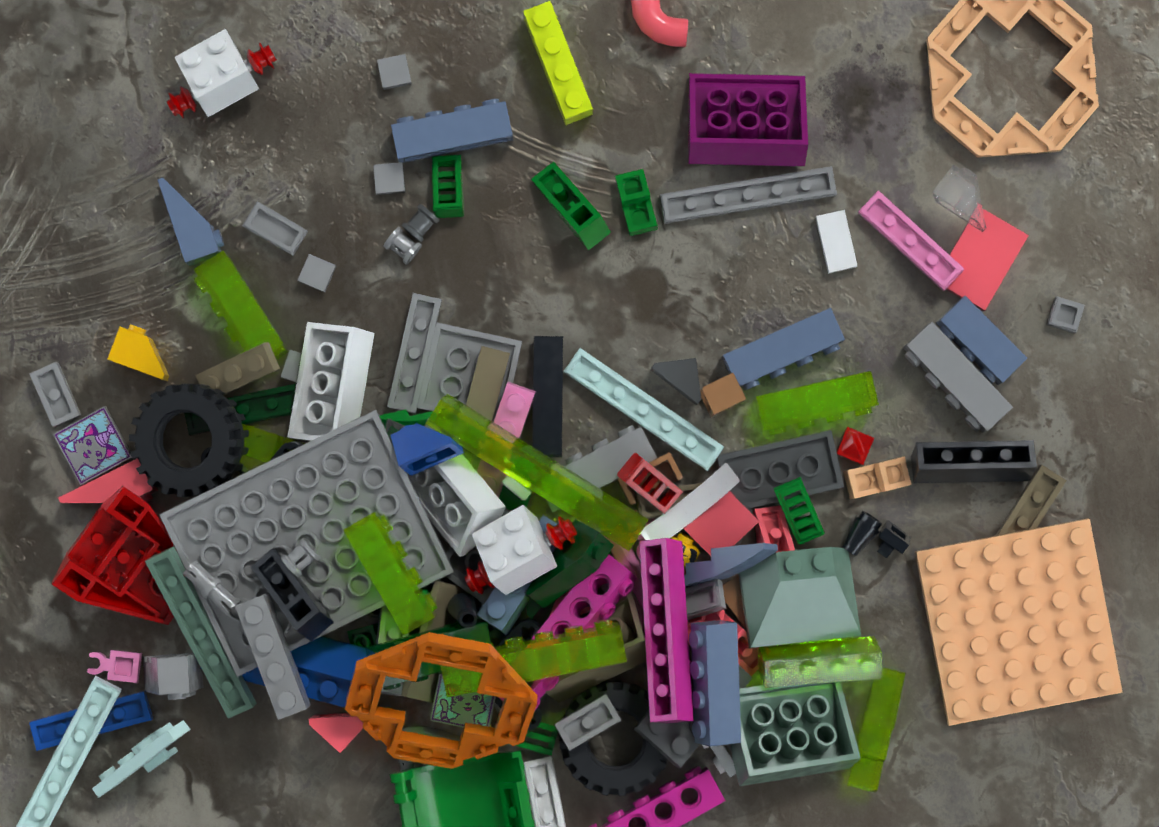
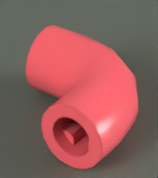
M631 0L633 17L645 35L660 44L671 47H686L688 19L667 16L660 8V0Z

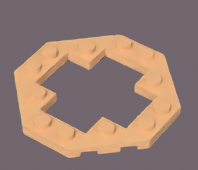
M959 0L926 39L933 121L977 158L1061 151L1099 107L1095 83V56L1092 48V25L1063 0ZM1027 12L1070 48V51L1052 71L1074 90L1039 131L1016 112L997 134L954 97L972 74L950 55L985 15L1009 33Z

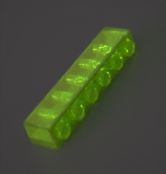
M612 619L597 621L594 623L595 627L583 629L582 625L567 627L564 629L565 633L553 635L552 631L535 634V639L523 641V637H515L505 640V645L494 647L525 682L627 662L621 627L619 623H613ZM441 665L447 698L477 692V684L481 673Z

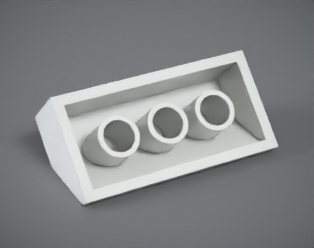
M307 322L288 438L312 441L360 418L375 333L356 327Z
M463 454L412 476L408 474L428 518L459 557L466 555L476 546L472 533L503 515L506 506Z

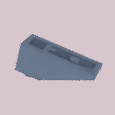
M164 178L157 179L185 263L191 266L223 255L220 247L225 246L220 230H214V227Z

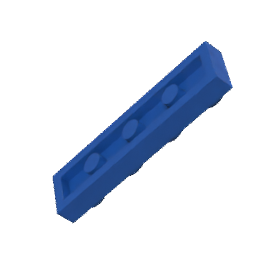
M146 690L118 697L99 734L152 720L153 716ZM77 709L29 722L36 751L59 745Z

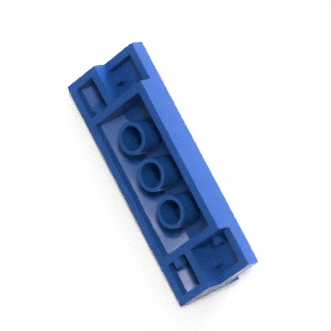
M321 636L292 650L291 654L308 698L345 708L356 661L367 657L366 649ZM258 667L242 674L245 681L265 686Z

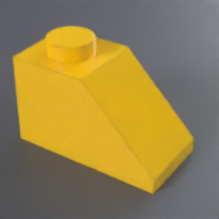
M132 324L129 325L128 329L120 326L107 359L168 381L169 374L153 339L145 336L147 330Z

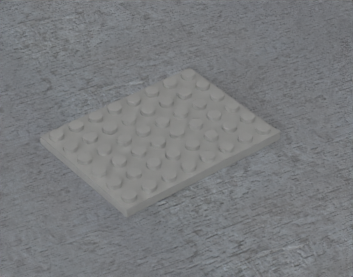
M377 410L159 514L185 569L189 570L188 567L197 560L214 578L218 577L222 581L221 585L240 603L269 593L251 569L253 564L272 548H275L281 556L284 554L288 555L301 544L300 540L303 537L308 540L321 555V558L319 560L314 559L301 571L302 575L299 578L319 600L334 621L332 625L315 639L454 572L407 472L398 466L393 443ZM193 584L237 677L257 668L256 660L236 608L226 616L209 598L205 599L201 595L202 591ZM269 594L290 651L310 642V640L295 630Z

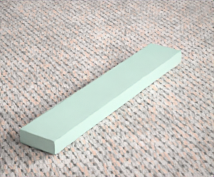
M581 348L578 349L563 371L566 375L707 472L724 449L723 445Z
M97 676L94 677L16 827H50L122 690L121 688Z

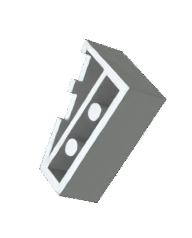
M194 653L143 656L146 692L157 695L168 694V700H176L196 695V690L204 688L203 670L200 669Z

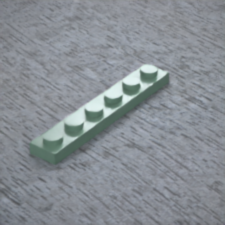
M173 546L148 558L145 563L228 719L253 708L257 703L243 676L237 677L192 582L183 575L186 569L175 547Z

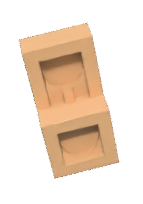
M905 456L843 471L850 500L912 485Z

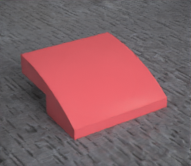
M729 491L683 529L711 556V548L734 546L759 520Z

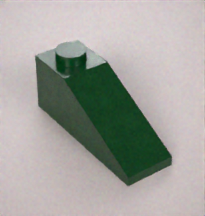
M575 519L572 523L577 532V535L573 536L575 543L566 540L563 542L562 550L554 549L552 554L557 567L534 579L525 594L538 605L545 608L597 571L614 546L600 532Z

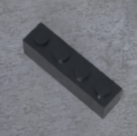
M1034 440L916 442L911 455L914 484L1030 481L1037 469Z

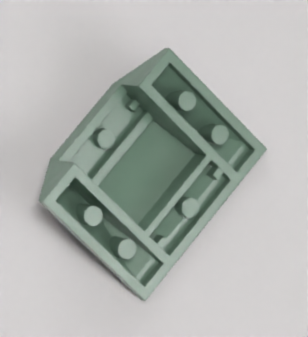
M823 547L775 552L755 566L738 573L749 648L861 636L849 551L846 549Z

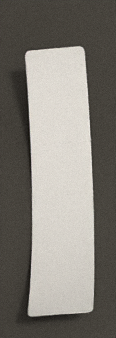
M724 463L684 499L641 529L640 533L645 540L671 538L727 494L740 482L739 478L730 466Z

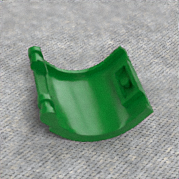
M521 750L497 752L478 760L475 757L463 760L462 766L453 769L426 764L389 774L390 781L395 786L394 804H399L402 827H535L534 820L532 819Z

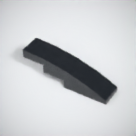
M534 336L533 390L536 392L533 398V457H562L563 336Z

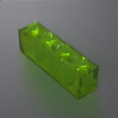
M224 250L194 268L198 275L194 278V281L202 293L208 291L213 299L209 303L218 318L224 317L228 323V326L225 327L227 334L234 343L239 341L244 350L240 354L266 342H269L276 360L289 352L233 261Z
M871 371L759 395L754 398L761 431H769L770 436L786 433L787 426L796 424L798 430L816 426L814 420L826 418L827 423L844 420L843 414L855 412V417L873 413L872 407L879 405Z
M375 511L343 531L400 631L405 635L435 618L437 614L434 610L438 609V606L430 592L425 594L419 585L423 582V579L416 567L410 568L404 559L408 556V553L401 541L395 542L389 531L393 530V527L385 514L380 516L378 511Z
M875 636L758 647V672L765 688L882 678V650Z

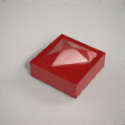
M846 427L836 451L837 455L864 465L874 437Z

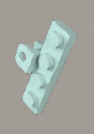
M184 720L175 726H172L169 722L131 749L133 752H130L117 762L120 765L118 769L112 766L99 775L101 782L92 788L98 798L115 788L142 766L149 773L178 752L176 747L169 751L166 748L190 730Z

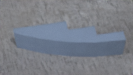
M757 543L711 548V561L685 563V588L714 579L723 580L755 566L778 551V544Z

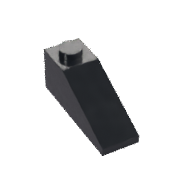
M272 548L253 564L251 569L295 630L312 642L332 625L334 621L304 582L295 576L281 560L282 556L278 551Z

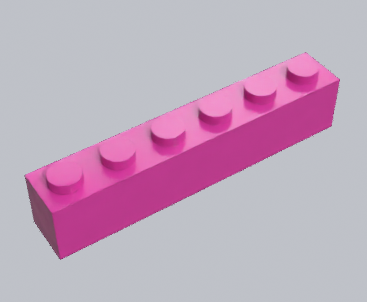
M670 538L639 541L650 722L677 723L694 721L682 541Z

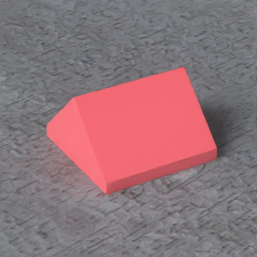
M349 713L315 714L309 718V725L339 753L344 751L364 729L362 727L363 722L357 716L352 717Z

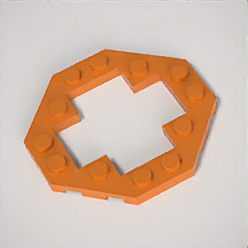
M428 632L356 661L345 710L352 717L357 716L363 722L362 727L376 741L381 740L387 746L386 751L393 758L453 769L462 766L463 760L475 757L478 760L497 753L498 747L511 744L515 746L523 743L537 705V694L491 644ZM422 662L479 672L481 674L477 684V693L504 698L495 728L465 722L459 741L402 731L406 711L377 706L385 677L416 682Z

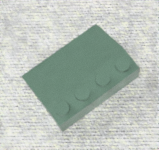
M838 674L739 689L741 743L731 744L732 759L739 786L850 769L861 759Z

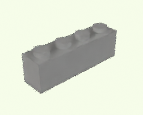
M933 321L927 324L903 347L907 352L904 355L914 367L920 366L927 373L924 377L935 389L940 387L947 394L945 400L955 410L960 408L967 416L965 421L974 431L977 432L979 429L982 433L989 431L1013 408Z
M631 425L617 433L618 439L609 443L606 438L591 446L593 452L583 457L582 453L579 452L566 459L567 465L557 470L554 465L539 473L541 479L537 480V483L552 512L554 513L619 478L617 473L634 453L640 455L648 463L657 459L642 427L635 429Z
M269 593L235 605L278 720L307 709L311 704Z

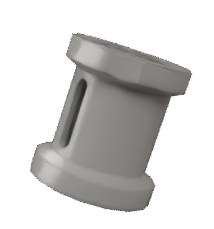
M397 227L388 237L383 247L386 250L391 249L403 259V263L407 265L419 252L422 244L412 241L402 233L403 229L401 227Z
M304 537L300 540L301 544L290 554H284L281 557L283 563L297 577L302 575L301 571L314 559L319 560L321 558V555L314 546Z

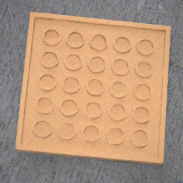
M1086 518L915 551L943 704L949 726L1123 693L1090 519Z

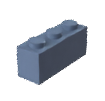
M966 296L960 298L936 322L940 327L939 329L950 341L953 340L961 348L960 351L971 363L974 361L981 368L980 372L991 384L993 382L997 385L1003 383L1027 359Z

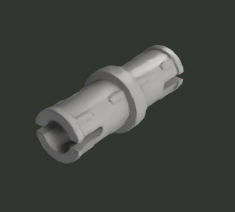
M197 560L188 567L189 570L184 571L183 575L202 591L201 595L205 599L209 598L226 616L235 609V605L240 603L221 585L222 581L218 577L214 578Z

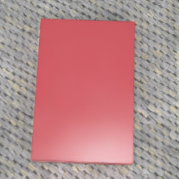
M978 206L949 254L964 268V271L946 290L960 298L966 296L977 308L985 311L1029 235Z

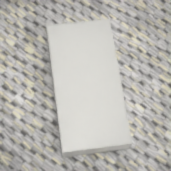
M845 210L816 216L815 219L828 274L856 268L857 261Z

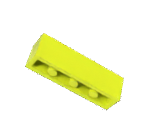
M551 1L524 10L523 15L526 26L565 125L593 115L591 102Z

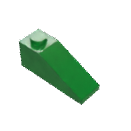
M554 161L531 179L588 251L611 233L601 214Z

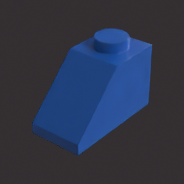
M417 423L406 425L400 431L391 434L398 466L410 476L464 453L463 448L451 437Z

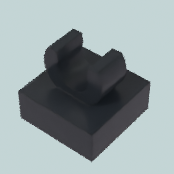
M887 520L880 530L881 532L878 537L883 541L877 550L885 558H888L894 548L903 554L911 541V536Z

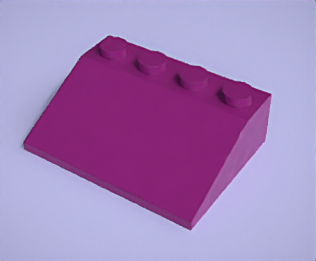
M689 73L688 164L805 166L808 150L805 76Z

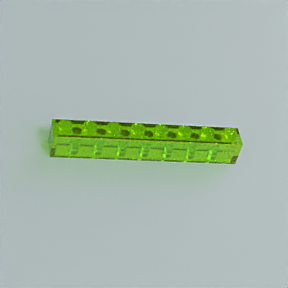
M449 394L440 399L426 422V425L439 433L451 437L469 452L630 551L648 521L643 515Z

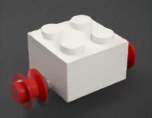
M224 29L175 56L191 90L189 91L180 86V94L174 96L168 93L171 99L166 102L174 116L180 114L184 119V111L190 109L194 113L196 112V100L209 117L258 90L259 87L250 73L253 71L252 67L256 73L263 75L264 67L270 66L275 69L272 63L277 61L269 45L263 48L262 44L259 43V50L253 52L248 49L247 59L243 60L227 30Z
M524 505L514 509L472 533L482 561L478 562L477 570L474 571L469 567L466 569L465 581L472 592L477 591L482 595L483 587L489 585L491 588H498L507 595L557 567L549 546L553 545L562 550L564 541L568 540L571 543H575L573 536L577 535L576 529L569 519L564 520L559 516L556 526H552L550 523L546 524V534H544L538 518Z

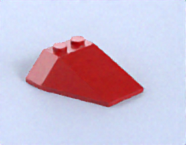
M122 486L100 506L70 547L51 584L78 602L169 625L174 616L145 561L173 547L174 544L165 525L148 502Z

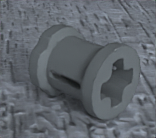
M419 204L415 215L408 223H403L401 226L421 243L424 240V234L433 224H438L440 220L426 207Z

